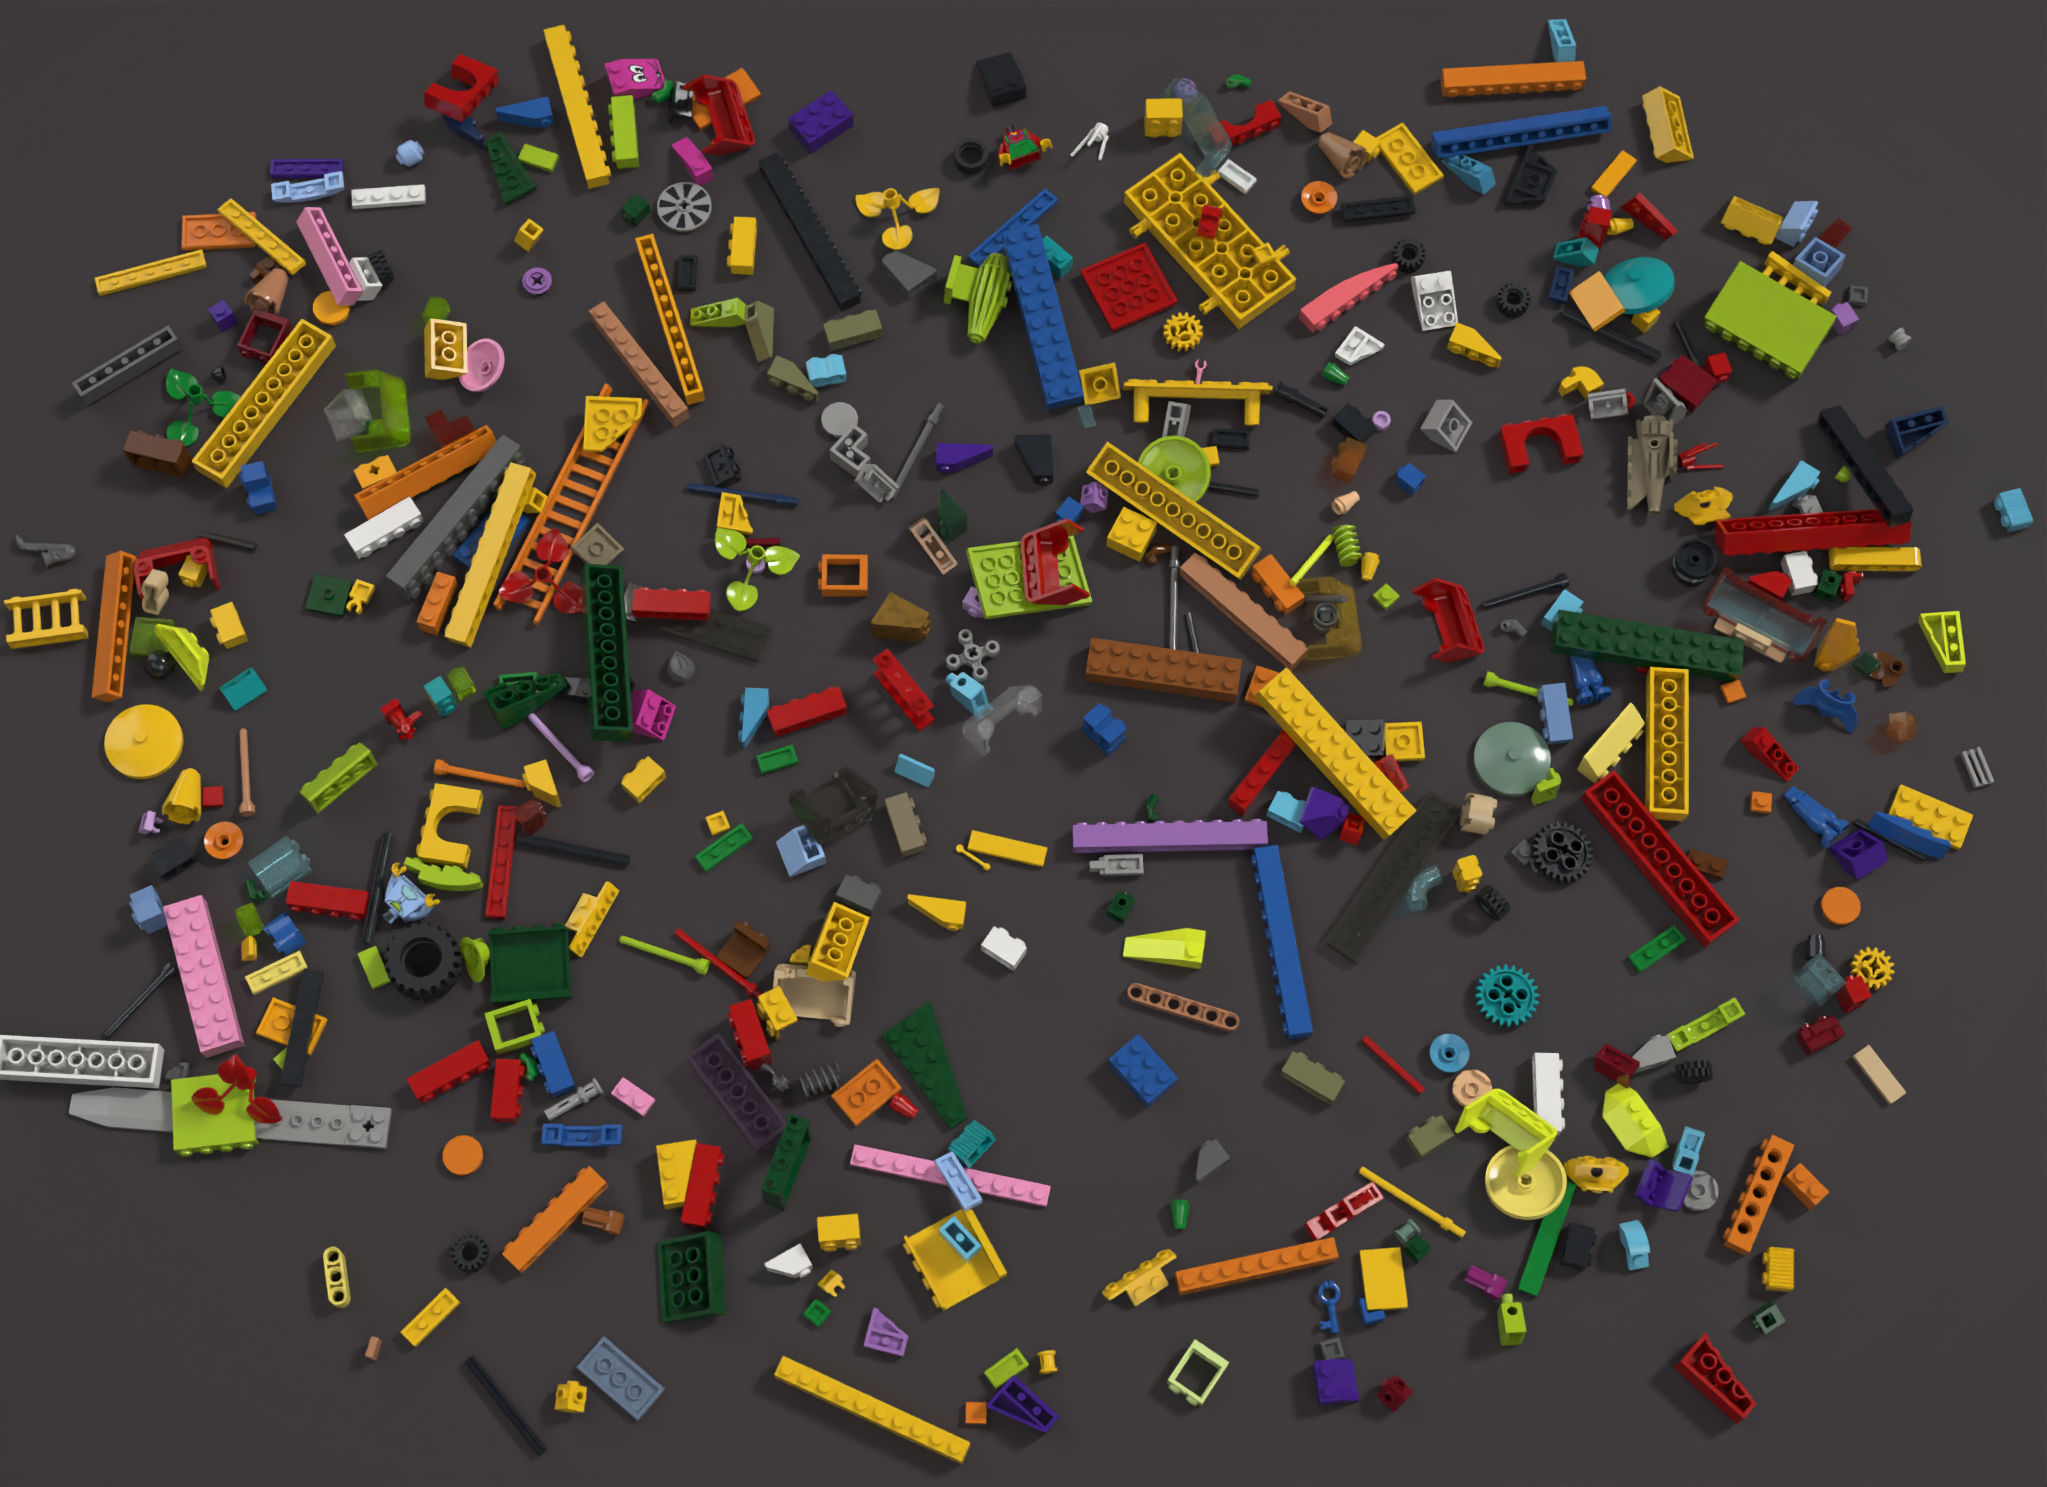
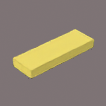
M297 951L245 976L253 995H256L302 973L308 967L301 952Z

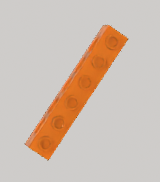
M1775 1135L1764 1139L1760 1147L1763 1150L1760 1157H1756L1753 1164L1755 1168L1753 1175L1749 1174L1745 1185L1748 1186L1746 1192L1742 1191L1738 1199L1740 1206L1738 1210L1735 1209L1730 1218L1733 1221L1730 1228L1727 1227L1723 1234L1725 1239L1724 1246L1745 1256L1750 1252L1792 1153L1794 1144ZM1768 1155H1773L1776 1158V1163L1770 1162ZM1761 1172H1764L1768 1175V1181L1763 1180L1761 1178ZM1753 1190H1758L1761 1193V1198H1756L1753 1195ZM1745 1208H1751L1754 1216L1747 1215ZM1739 1225L1745 1227L1746 1234H1741L1738 1231Z

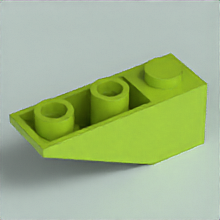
M734 298L692 308L690 326L735 327L745 324V306L747 305L740 299Z

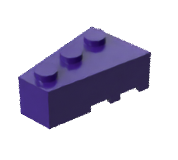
M1012 1375L986 1405L990 1409L1045 1433H1048L1061 1418L1015 1375Z

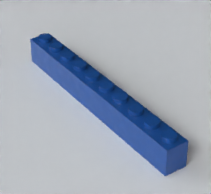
M1606 106L1432 132V149L1437 158L1606 133L1611 132L1612 115Z
M1278 845L1255 848L1253 855H1251L1252 867H1256L1257 873H1254L1255 884L1259 885L1260 888L1258 901L1263 904L1261 917L1267 926L1264 932L1266 940L1270 942V947H1268L1269 959H1273L1274 966H1271L1273 978L1277 979L1275 992L1277 997L1280 996L1281 1001L1278 1004L1280 1016L1283 1015L1284 1022L1282 1023L1283 1034H1287L1288 1040L1311 1037L1313 1029Z

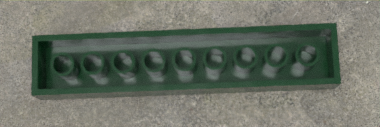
M584 564L580 576L590 740L629 742L633 732L622 566Z
M1560 609L1553 617L1550 653L1648 669L1650 667L1689 669L1690 676L1727 682L1737 681L1742 676L1744 640Z

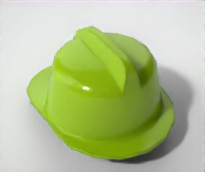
M463 937L460 940V950L468 973L473 981L476 983L481 982L485 975L484 967L490 960L489 948L482 938L472 940L468 937Z

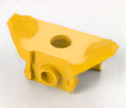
M1714 487V490H1705L1698 493L1693 491L1674 504V511L1684 517H1688L1694 525H1705L1706 522L1730 518V514L1725 509L1733 500L1732 493L1720 487ZM1710 502L1706 508L1700 506V503Z
M1593 1156L1573 1158L1563 1165L1565 1173L1578 1187H1581V1190H1591L1594 1193H1602L1603 1191L1612 1193L1613 1189L1628 1175L1629 1168L1624 1163L1611 1157L1600 1159ZM1602 1168V1174L1595 1177L1591 1174V1169Z

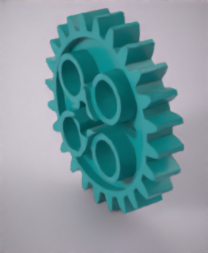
M1507 964L1504 965L1503 970L1497 965L1495 971L1490 968L1488 971L1489 975L1486 973L1482 975L1484 980L1479 979L1478 984L1480 986L1475 988V991L1479 993L1474 998L1480 1001L1476 1003V1006H1482L1479 1013L1486 1012L1485 1020L1491 1017L1492 1025L1498 1021L1500 1028L1503 1023H1506L1507 1028L1510 1027L1511 1023L1517 1027L1518 1021L1525 1024V1018L1530 1020L1532 1017L1530 1013L1536 1012L1533 1006H1538L1539 1002L1534 999H1537L1540 995L1534 992L1538 989V986H1532L1534 979L1528 980L1529 973L1523 975L1522 968L1517 972L1515 971V965L1512 966L1511 970L1508 969ZM1501 980H1508L1511 986L1503 985ZM1495 993L1498 999L1492 1000L1488 994ZM1516 993L1524 994L1525 999L1520 1000L1516 996ZM1509 994V995H1510V998L1508 997V998L1506 999V998L1503 997L1504 995ZM1509 1006L1512 1009V1013H1506L1503 1007Z

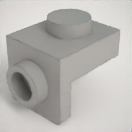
M1803 494L1797 498V501L1792 503L1794 508H1799L1801 514L1823 512L1816 496Z

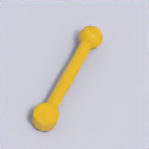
M957 845L956 851L958 853L965 854L983 866L984 870L990 869L989 863L982 862L964 850L962 845Z

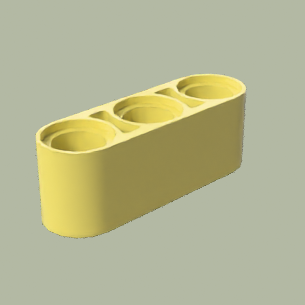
M330 1247L323 1254L328 1298L335 1307L345 1308L349 1305L351 1298L344 1254L338 1248ZM338 1253V1260L330 1262L331 1255ZM341 1273V1279L338 1282H333V1276ZM344 1293L343 1300L335 1302L336 1295Z

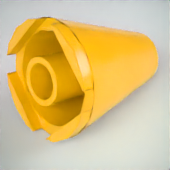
M188 768L180 773L162 806V814L166 813L169 816L168 819L173 822L190 824L194 820L197 823L201 818V776L195 769Z

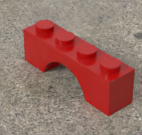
M1271 99L1256 106L1254 119L1248 124L1236 126L1222 120L1208 126L1207 137L1216 152L1226 151L1233 145L1242 144L1252 137H1259L1268 130H1275L1280 126L1281 115Z

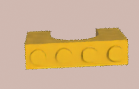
M435 783V787L431 789L429 795L430 807H427L425 811L426 824L421 828L422 841L421 844L417 845L416 855H418L419 859L425 863L443 866L446 864L450 867L456 865L461 869H467L471 853L469 846L442 840L437 835V826L439 821L451 812L479 815L484 797L481 790Z

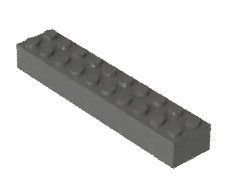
M505 435L499 438L388 572L386 578L393 592L408 602L419 596L421 588L431 581L435 571L442 568L445 559L455 552L459 542L465 540L468 531L478 524L482 514L487 513L491 503L497 499L498 488L504 481V473L509 468L510 462L525 466L526 461L520 445Z

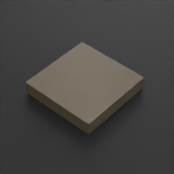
M597 522L571 547V550L585 564L609 565L624 551V548Z

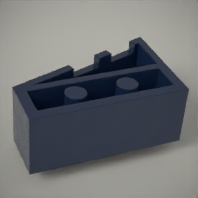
M1944 406L1891 419L1884 426L1896 460L1941 430L1949 421Z

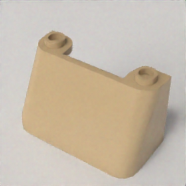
M779 964L776 967L773 989L780 986L796 1016L829 1019L837 1027L850 1025L856 980L855 971L850 970L847 980L822 982L806 975L807 966Z

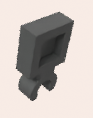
M1523 839L1510 852V855L1523 867L1529 864L1530 870L1537 874L1538 869L1533 864L1537 859L1531 857L1535 851H1532L1530 849L1532 846Z

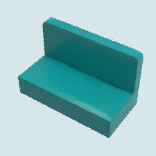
M252 667L219 687L234 710H238L267 691V688Z

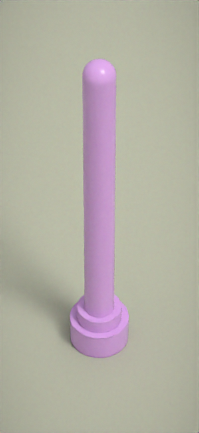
M534 713L529 714L528 719L577 770V777L582 782H587L591 779L594 771L589 766L582 765Z

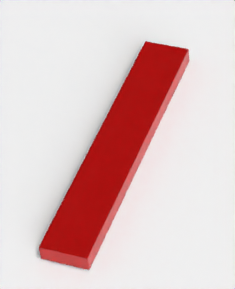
M498 805L486 918L506 919L518 806Z

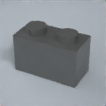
M846 874L836 893V899L872 916L882 896V891L874 883L869 882L867 884L856 875L849 876Z

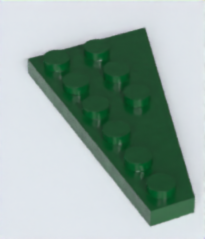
M928 1001L881 1035L952 1130L965 1121L967 1115L931 1003Z

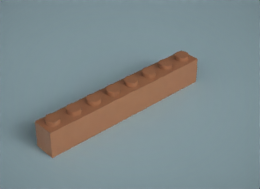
M603 301L589 310L592 323L674 428L689 419L688 407L607 304Z
M1194 553L1180 567L1179 575L1290 671L1306 657L1308 649L1304 642L1295 639L1290 630L1281 627L1273 616L1267 615L1261 605L1252 602L1247 593L1238 590L1235 583L1224 578L1219 569L1210 566L1205 557Z

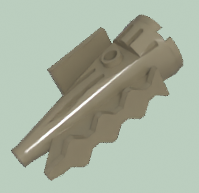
M1652 415L1644 417V420L1641 422L1640 419L1636 421L1638 439L1628 437L1627 509L1632 510L1647 497L1648 513L1656 515L1660 513L1664 480L1669 476V481H1673V474H1677V439H1673L1674 422L1672 419L1669 422L1665 420V416Z

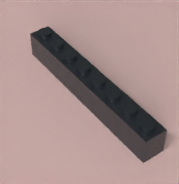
M1841 405L1821 410L1817 424L1889 528L1910 522L1914 510L1912 504L1907 501L1902 490L1895 484L1893 477L1886 471L1884 464L1876 457V453L1869 447L1865 437H1862L1857 426L1849 418L1848 413L1844 411Z

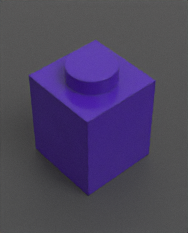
M224 300L208 309L212 320L222 332L238 323L234 313Z

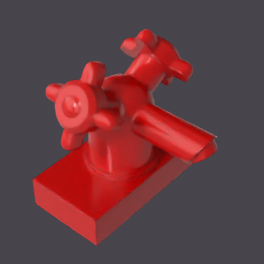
M397 698L380 708L388 725L392 723L397 730V734L402 732V735L399 736L400 740L413 739V732L416 731V728H411L413 722L424 716L423 711H416L406 718Z

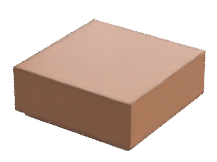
M373 1336L370 1338L365 1353L369 1360L376 1361L382 1344L379 1338Z

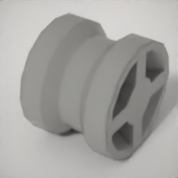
M1899 328L1888 340L1890 343H1894L1895 348L1899 351L1912 338L1905 334L1903 328Z

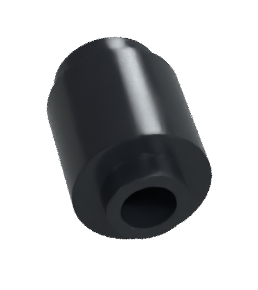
M1812 934L1806 940V960L1810 961L1811 964H1822V961L1826 960V940H1824L1823 935Z

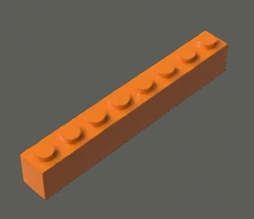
M1584 61L1446 68L1442 69L1440 80L1443 97L1535 91L1539 93L1562 90L1576 91L1584 88L1586 74Z
M485 425L354 496L363 513L370 520L409 496L412 499L415 495L428 491L432 486L446 481L447 478L455 474L461 473L471 465L478 464L497 440L491 429Z
M124 551L107 555L105 562L92 698L107 703L122 698L134 582V564L136 561V556Z
M1334 1237L1177 1271L1175 1273V1280L1179 1296L1336 1262L1339 1256Z

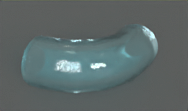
M1437 865L1421 871L1411 881L1407 891L1408 906L1411 911L1424 910L1428 905L1426 897L1428 891L1432 887L1443 883Z

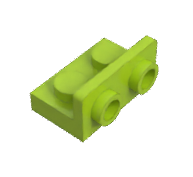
M1553 768L1548 770L1544 780L1537 783L1531 798L1534 806L1556 797L1561 784V778L1557 772L1555 773Z

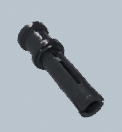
M1282 381L1279 382L1273 394L1275 397L1279 396L1287 400L1289 404L1295 403L1322 418L1325 417L1329 409L1298 393L1296 388L1292 389L1284 385Z

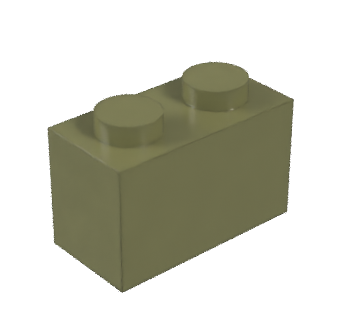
M1442 1115L1437 1118L1432 1116L1425 1121L1426 1125L1421 1128L1416 1126L1408 1131L1409 1135L1406 1141L1419 1160L1454 1137V1133Z

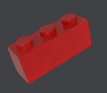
M1590 206L1588 213H1584L1576 239L1587 237L1599 249L1598 252H1600L1610 225L1612 210Z
M496 1059L490 1116L493 1122L517 1123L518 1117H521L522 1106L519 1105L520 1097H523L524 1093L521 1079L525 1078L524 1075L526 1073V1067L523 1066L521 1060Z

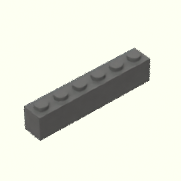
M168 325L75 380L72 384L85 405L88 406L183 348Z

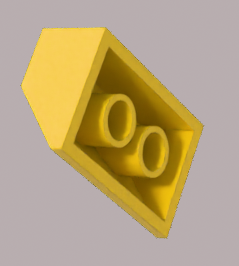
M1734 196L1721 223L1729 230L1736 229L1741 231L1743 236L1749 238L1752 236L1757 238L1759 243L1767 245L1772 244L1784 217Z
M430 318L424 328L425 378L446 380L467 375L466 323Z

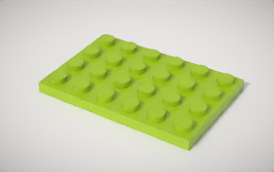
M1074 536L1068 537L1069 546L1067 550L1057 555L1060 587L1074 584L1090 593ZM1021 541L971 547L966 550L985 619L1086 606L1092 603L1091 595L1068 605H1043L1027 601L1024 588Z

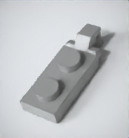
M1104 855V857H1099V861H1090L1089 872H1100V875L1104 876L1143 875V855Z

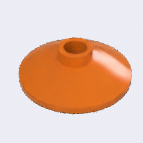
M1314 181L1304 187L1301 201L1308 211L1324 214L1335 207L1337 193L1330 184L1323 181Z
M219 822L211 826L206 832L204 846L207 852L214 858L228 859L235 856L241 850L244 841L243 833L234 823ZM224 840L229 841L227 845H222Z

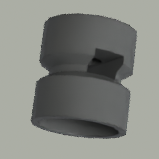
M1328 602L1321 603L1316 607L1312 626L1317 633L1327 635L1334 631L1339 616L1337 607Z

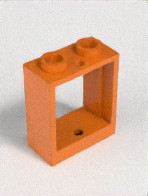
M822 554V561H819L818 565L819 572H822V579H818V590H822V597H868V555ZM827 564L860 565L859 585H827Z

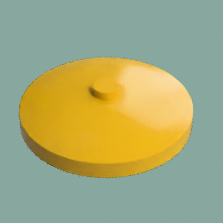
M149 704L133 706L121 712L109 725L104 741L105 752L110 763L121 774L134 779L154 778L168 771L178 760L183 748V732L176 718L166 709Z

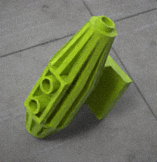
M991 253L979 268L961 264V256L954 255L945 287L944 303L951 305L952 298L969 302L967 336L971 342L976 344L985 341L999 313H1001L1002 307L1006 308L1008 297L1005 295L1007 291L1010 292L1013 281H1010L1007 258L1002 254Z

